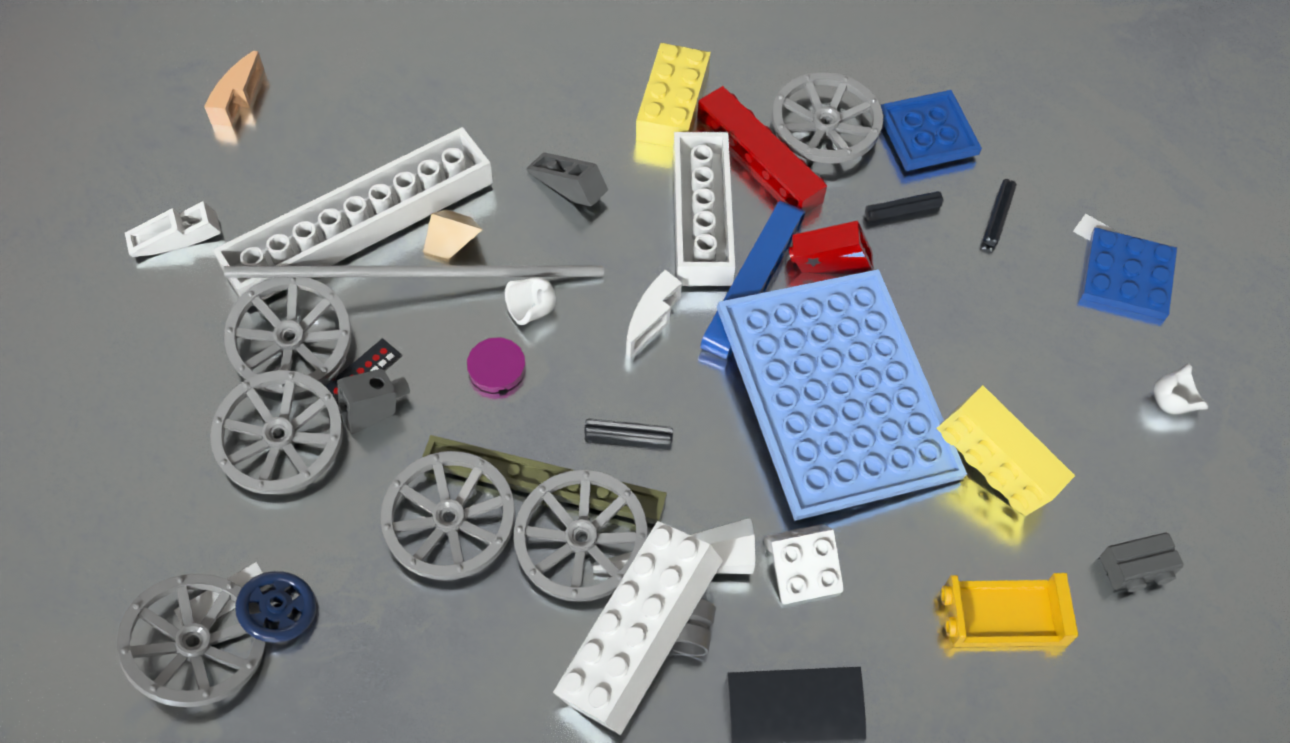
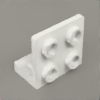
M819 524L763 536L765 548L773 554L779 595L783 604L843 592L838 553L832 528Z

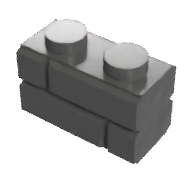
M1167 532L1108 546L1100 555L1101 562L1105 571L1108 572L1113 588L1116 590L1127 588L1128 592L1140 590L1147 586V582L1155 580L1158 585L1169 583L1176 579L1175 574L1183 568L1184 564L1178 551L1175 550L1170 534Z

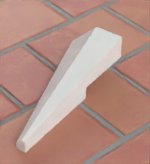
M751 518L691 535L709 543L723 560L716 573L753 574L755 568V534ZM632 552L608 559L621 570ZM594 562L593 575H609L598 562Z

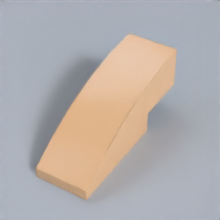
M252 51L239 60L219 80L204 106L211 124L232 126L239 107L250 108L264 71L258 51Z

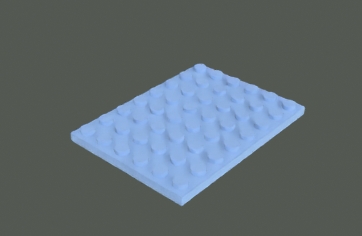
M879 269L720 301L718 303V313L795 521L960 480L967 475L956 447L947 443L943 439L942 434L936 429L944 419Z

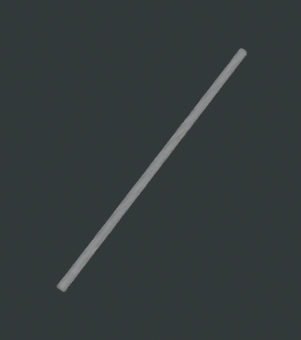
M603 265L224 266L225 278L604 276Z

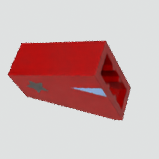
M858 220L792 235L793 246L789 247L792 263L798 265L802 273L858 274L874 270L873 252Z

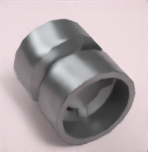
M700 599L671 650L690 656H704L708 654L712 635L708 629L714 623L716 611L714 604Z

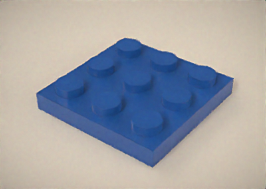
M952 90L881 104L883 125L906 171L976 156L981 152L982 147Z
M1094 227L1090 238L1081 299L1166 320L1170 312L1177 247Z

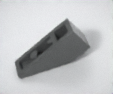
M543 152L526 168L528 173L575 203L592 206L608 191L607 185L595 163Z

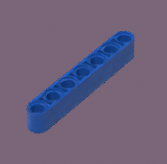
M783 201L777 203L723 301L765 293L793 242L792 235L797 234L806 213L805 210ZM717 310L702 338L700 349L728 360L733 351Z

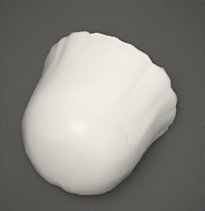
M532 277L524 280L510 281L505 288L507 308L514 321L519 325H526L530 321L544 317L555 308L557 301L556 292L552 284L544 278Z
M1186 364L1181 369L1163 376L1155 383L1154 397L1158 406L1166 413L1182 414L1194 410L1208 409L1207 402L1201 398L1195 387L1191 374L1192 366L1190 364Z

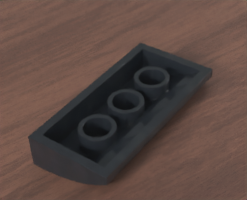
M861 666L727 672L726 692L731 743H823L866 740V716Z

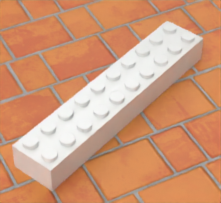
M461 127L213 249V252L223 272L224 266H331L492 184L491 164L465 129ZM228 278L239 297L253 286L271 279ZM282 290L270 293L262 297L261 299L265 300Z

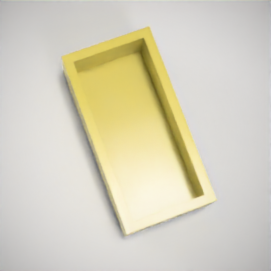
M660 43L636 119V141L673 148L674 132L693 131L698 113V100L703 96L709 75L711 52Z
M983 385L960 404L936 428L942 434L943 439L950 445H954L964 455L966 462L972 467L977 468L986 477L989 485L999 490L1009 500L1012 508L1021 512L1024 516L1052 501L1075 477Z

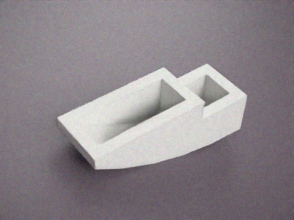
M202 201L181 213L172 208L125 232L129 255L138 257L185 248L220 234L221 230L216 211Z
M664 270L652 282L634 311L626 339V354L629 357H632L670 322L671 307L681 299L682 282L667 270Z

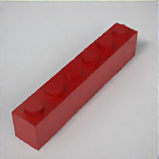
M721 86L698 100L697 118L711 132H728L729 149L783 202L803 209L806 213L824 202L827 189L824 180L807 167L805 161L798 158L786 143L781 142L768 126L763 125L750 109L741 104L733 93H730L724 86Z

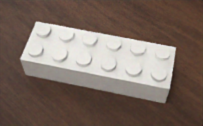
M674 132L673 173L676 278L682 282V286H731L735 273V251L728 132Z
M657 521L553 693L569 706L621 735L723 562L709 543Z

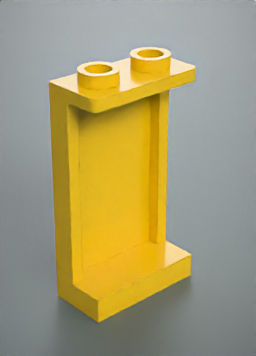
M1054 573L1049 580L959 581L958 575H950L945 585L941 588L942 604L947 605L948 617L945 620L946 634L951 636L953 647L1069 646L1079 636L1067 573Z

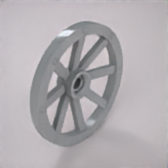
M830 72L805 74L791 80L778 92L772 109V125L779 140L786 143L793 153L820 163H843L864 155L877 142L883 124L881 105L875 95L865 85L848 76ZM828 85L838 87L829 107L822 106L815 86ZM805 88L815 114L790 100L789 97ZM845 90L853 93L863 101V103L840 114L837 111ZM782 108L789 109L809 122L785 124L782 118ZM868 110L872 117V128L842 123ZM815 131V135L808 145L799 141L791 134ZM837 132L866 137L858 144L849 147ZM823 137H829L839 150H824L817 147Z
M271 278L253 286L235 303L228 315L224 329V344L228 358L235 370L245 380L258 375L252 370L283 351L280 370L290 371L293 354L298 352L316 369V371L308 374V376L322 383L340 367L348 353L351 342V322L343 302L332 289L311 278ZM288 289L287 320L281 321L261 298L270 293ZM298 289L310 291L321 296L323 300L300 323H297ZM254 304L275 329L274 332L239 328V325L245 313ZM330 306L333 307L338 316L339 330L305 333ZM288 336L295 337L293 340L287 341ZM237 338L276 343L243 362L238 351ZM338 340L332 355L324 364L305 346V343ZM285 384L271 385L261 389L283 394ZM296 386L294 393L305 391L307 389L300 386Z
M287 370L261 373L236 386L219 405L211 426L212 452L223 472L237 485L261 494L292 492L315 481L332 464L342 442L343 419L333 395L316 379L300 372ZM285 384L279 417H273L256 391L271 385ZM296 386L303 387L320 398L289 422ZM248 396L266 423L261 427L231 420L229 417L236 406ZM327 407L330 416V434L296 432ZM225 429L263 438L227 456L224 443ZM282 432H285V434H284V436H283L282 438H280V439H276V438H275V437L278 436L279 434H282ZM311 443L326 444L318 459L310 467H307L293 447V444ZM270 448L258 479L245 475L233 466ZM285 451L299 471V474L286 479L270 480L280 452Z
M457 451L434 453L408 465L392 481L384 496L381 508V529L394 557L410 571L427 578L439 580L466 577L488 566L505 548L512 534L515 521L514 500L504 476L488 461L473 454ZM453 465L473 469L455 500L450 499L443 466ZM434 469L441 502L435 504L409 487L408 484L424 472ZM483 474L495 485L500 496L463 509ZM402 494L431 513L433 517L394 522V511L400 495ZM503 507L502 522L497 535L466 521L469 518ZM449 515L455 517L451 522L445 521ZM436 527L413 556L402 547L395 534ZM461 530L490 545L477 556L464 562L458 532ZM445 534L448 535L454 564L434 565L423 562Z
M593 470L568 471L555 475L541 483L522 504L514 527V547L525 574L542 591L567 601H591L612 594L648 537L645 513L635 494L618 479ZM581 484L579 520L574 521L551 493L566 486ZM591 484L606 488L618 495L592 523L589 521ZM544 500L567 529L566 531L531 527L528 524L533 512ZM625 505L629 507L635 520L636 532L597 533ZM581 534H586L587 540L584 542H578L576 539ZM526 537L567 543L534 566L528 554ZM635 543L630 558L621 570L601 552L597 544ZM573 552L575 553L571 587L555 583L543 575L544 572ZM589 553L611 578L597 585L581 587L585 554Z
M185 574L160 581L141 593L126 610L117 635V651L120 666L129 682L148 698L159 703L177 707L208 705L230 696L245 685L253 676L262 660L265 642L254 638L252 650L248 658L244 659L211 646L246 634L247 632H245L240 624L209 633V630L229 599L236 603L237 596L242 587L214 575ZM200 589L220 593L200 624L194 623L188 590ZM177 592L183 627L178 629L148 609V607L159 599ZM249 603L250 614L260 613L257 603ZM139 618L175 641L130 646L131 635ZM195 642L198 643V645L195 647L188 646L189 644H193ZM177 654L154 681L139 669L134 658ZM202 658L212 659L238 669V671L222 683L210 687ZM186 661H191L198 690L185 691L165 687Z

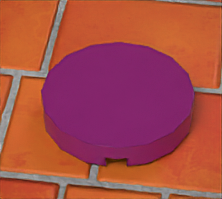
M502 337L488 338L479 342L471 349L467 358V371L473 384L481 390L491 393L499 392V390L506 388L509 390L514 388L523 378L526 371L525 355L520 346L512 340Z

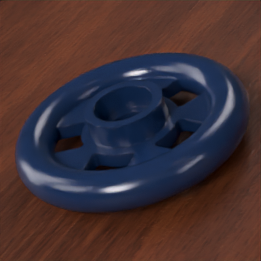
M270 571L253 577L242 587L235 603L237 620L245 632L258 640L271 643L289 641L301 635L312 623L317 608L314 592L308 583L299 576L284 571ZM270 584L274 585L276 590L269 591L265 595L262 594L260 588ZM290 587L299 594L294 600L285 592ZM259 602L260 613L250 614L249 603ZM279 602L282 606L273 607L271 603ZM294 608L302 612L296 622L288 618ZM265 620L273 623L280 622L278 629L263 627Z

